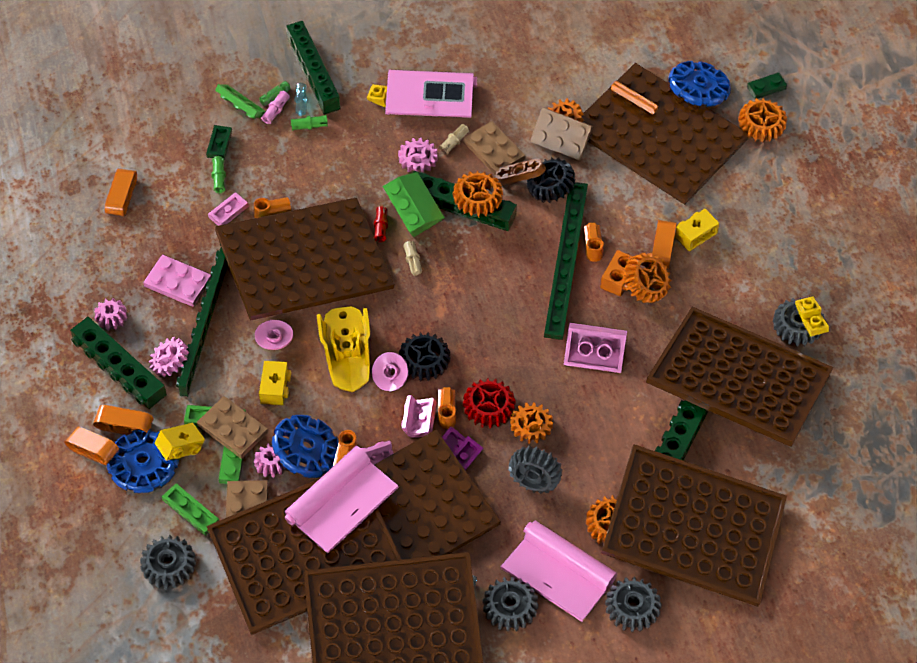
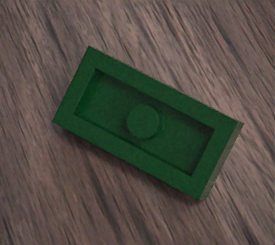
M778 72L748 82L747 88L754 99H759L787 89V83Z
M214 125L206 152L207 158L220 156L225 160L232 135V127Z

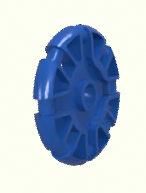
M685 61L679 63L676 67L672 68L668 76L669 86L674 94L679 98H684L685 102L692 105L716 106L727 100L731 93L728 77L721 70L715 69V66L705 62Z
M292 415L290 419L285 418L276 426L274 430L275 436L272 437V447L275 455L279 456L280 463L290 472L302 474V477L319 478L333 467L339 440L337 436L333 435V430L320 419L315 420L309 415ZM303 442H308L312 448L305 447ZM300 462H301V463L306 464V466L304 467V466H301V465H299V464H300Z
M139 429L133 430V433L124 434L115 441L119 451L107 464V470L112 475L111 479L114 483L126 491L130 489L134 493L152 492L154 488L163 487L175 475L174 470L178 468L179 459L166 461L154 443L160 431L153 432L152 429H149L146 433ZM150 439H153V440H154V441H153V444L147 443V442H148ZM142 456L148 458V460L144 463H139L137 461L138 458ZM162 464H168L167 468L163 467ZM155 475L156 479L149 481L148 478Z

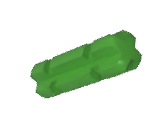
M283 81L280 83V86L277 85L268 91L267 95H262L259 98L260 103L263 106L268 105L270 101L276 99L280 91H289L291 89L290 84L287 81Z

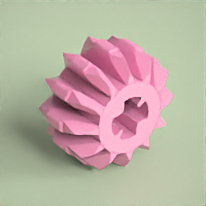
M105 298V303L98 302V308H95L94 311L95 321L99 323L101 328L106 327L109 331L112 327L116 330L118 325L123 326V321L127 320V310L120 300L116 302L112 298L111 301H108Z
M267 444V448L260 446V452H255L254 466L257 467V472L259 474L263 473L265 478L269 474L273 478L275 473L281 475L282 469L286 468L280 463L279 456L275 455L273 447Z

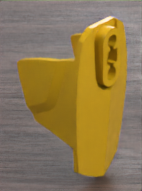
M352 306L334 308L325 314L324 321L321 314H317L320 342L324 346L333 386L347 392H354L360 389L369 381L370 373L369 338L371 334L367 308H363V316L359 309ZM343 330H346V332L348 333V335H343V334H344V331H343Z

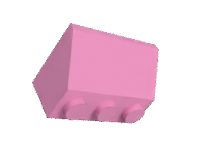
M570 323L564 365L621 373L627 331Z

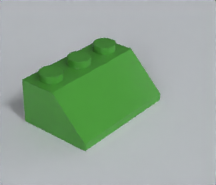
M418 172L399 176L383 186L413 237L445 219Z

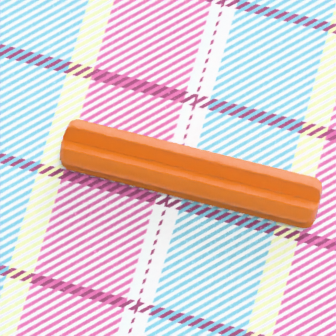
M615 81L612 84V91L649 113L654 114L658 110L657 104L620 82Z

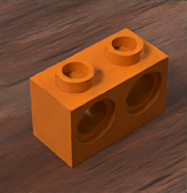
M617 250L601 277L600 288L621 297L624 290L627 291L628 287L626 283H623L626 280L622 276L626 272L623 268L633 256Z

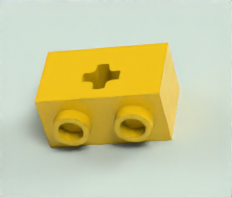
M703 209L700 212H695L691 218L681 221L676 226L675 238L690 252L718 233L719 222L706 209Z
M264 361L259 390L260 404L284 406V399L288 398L289 387H286L287 381H291V370H288L287 362Z
M194 423L160 430L154 444L167 461L188 455H196L200 452L205 439Z

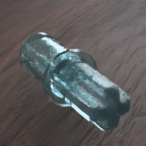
M304 83L296 84L294 102L296 103L295 112L298 116L306 114L308 97L306 96L307 85Z

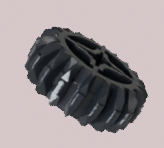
M551 157L548 161L544 159L543 164L546 170L541 176L527 179V188L530 194L537 201L541 200L543 203L545 201L551 203L552 200L558 202V198L564 199L565 194H570V190L574 189V184L576 183L575 172L570 163H567L565 159L561 160L559 157L556 160Z
M420 332L419 336L413 334L411 336L412 339L406 338L405 343L401 345L399 355L405 359L408 365V375L412 374L413 380L416 377H419L420 381L426 378L428 382L430 377L437 379L438 374L443 375L444 370L448 369V364L450 363V350L447 343H444L443 338L437 339L436 334L430 336L429 332L426 335ZM432 350L436 351L439 356H436V353L432 352ZM410 357H413V360L417 361V363H414Z

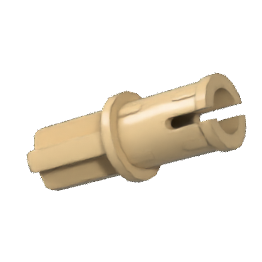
M461 124L453 133H450L445 142L439 146L440 151L444 149L442 153L448 155L469 132L468 127Z
M407 241L403 245L406 252V262L409 263L411 273L417 276L422 273L419 262L420 255L416 251L415 242Z

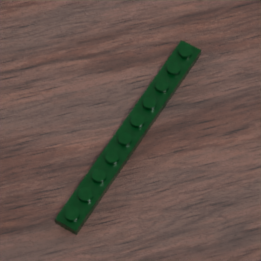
M576 182L574 189H571L570 194L567 196L544 338L563 340L588 189L587 183Z
M222 247L216 252V264L211 268V280L207 281L206 296L202 297L201 301L202 310L197 313L196 328L192 329V342L188 344L187 348L189 354H187L188 359L182 362L184 365L181 367L182 374L177 378L176 387L179 388L180 396L188 397L228 263Z

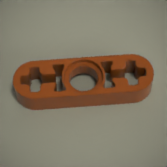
M533 159L501 167L495 173V178L497 177L501 185H507L539 177L545 172L546 167L540 159Z

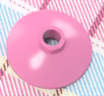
M280 320L266 321L260 324L255 331L257 344L268 350L282 349L289 345L293 339L291 326Z
M393 352L380 355L372 367L373 380L380 389L385 391H395L401 388L408 377V365L405 359ZM392 369L395 370V374L393 376L391 375Z

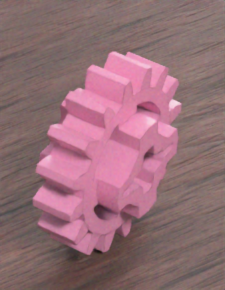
M412 138L411 143L405 141L406 146L401 145V150L398 151L399 163H402L403 169L407 167V172L414 170L424 173L425 169L431 171V166L435 167V162L438 161L437 149L434 148L433 143L429 145V140L422 142V138H419L418 141Z
M175 337L171 341L167 338L164 344L160 342V346L154 348L155 353L150 355L153 358L149 361L151 364L150 368L155 374L165 377L167 374L171 376L173 371L178 372V368L184 366L182 362L188 359L185 356L189 354L188 346L180 338L176 339Z

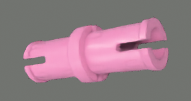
M280 91L276 99L270 102L269 108L261 117L266 124H271L276 115L281 113L282 107L290 98L289 94L285 91Z

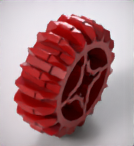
M489 378L486 379V382H483L481 379L478 381V384L473 382L472 387H468L467 392L463 396L464 413L468 415L469 421L474 420L475 425L481 423L482 428L488 425L490 429L493 424L497 427L500 426V422L505 424L507 419L512 417L516 404L514 393L510 391V387H504L505 383L503 381L497 383L496 378L493 382ZM479 398L480 402L475 406L474 401ZM503 400L505 404L500 409L499 404L500 401Z

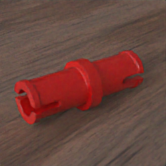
M384 206L376 208L374 238L378 242L386 240L388 209L384 208Z

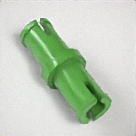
M327 115L291 119L292 131L328 127Z
M216 156L212 159L213 171L211 176L214 180L213 190L215 193L225 192L224 179L226 177L224 158Z

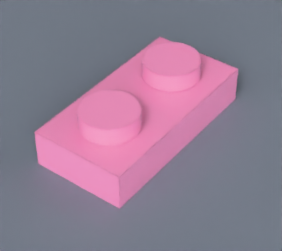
M235 192L208 213L209 219L218 226L228 224L248 208V202Z

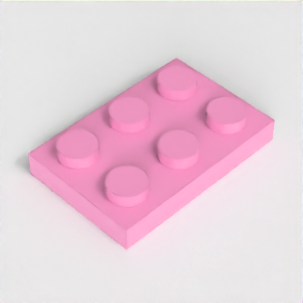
M162 255L143 283L146 288L194 307L206 289L207 281L211 280V274Z

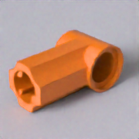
M288 197L274 200L258 198L254 202L255 218L291 211Z
M588 223V225L584 226L586 257L592 262H597L603 257L604 245L601 238L600 225Z
M443 387V389L438 390V423L443 429H449L456 424L455 390L450 387Z
M344 430L340 433L333 466L357 446L356 434L353 431ZM347 440L352 441V442L349 443V444H345V443H344V442L347 441Z

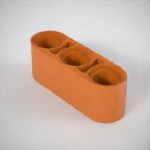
M117 169L105 203L106 214L126 215L137 182V171Z
M658 220L652 255H658V260H663V265L668 266L667 269H669L676 223Z
M100 405L93 425L99 430L128 435L137 429L147 433L151 429L154 418L146 412Z
M76 427L64 442L71 451L103 465H107L119 451V447L112 440L82 427Z

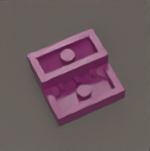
M450 427L442 436L464 470L470 466L483 450V447L469 436L465 438L453 427Z

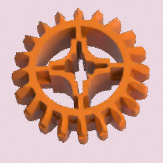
M756 98L754 102L749 100L748 104H744L743 109L740 110L738 121L743 132L748 133V138L754 137L755 141L760 139L762 142L766 139L770 142L771 139L776 140L778 136L783 134V131L786 129L787 116L786 111L783 110L782 106H778L777 102L772 103L771 99L765 101L764 98L759 101Z
M478 170L474 174L470 171L468 175L463 174L462 178H458L453 191L454 202L458 209H463L464 214L470 212V216L477 214L478 217L480 214L486 216L488 212L493 213L494 209H498L503 196L502 185L498 182L497 177L493 178L492 173L486 175L485 171L479 173Z
M640 253L633 256L623 268L626 271L622 275L626 278L623 283L628 285L626 290H631V296L636 295V301L642 300V303H654L661 300L668 294L667 291L671 288L669 283L672 280L668 278L671 273L666 270L668 266H664L663 260H658V255L653 256L652 253Z
M613 495L609 500L605 496L602 501L597 499L595 505L592 504L590 511L587 512V531L591 533L592 539L597 538L598 544L604 542L617 500ZM606 512V516L602 520L597 521L598 517Z

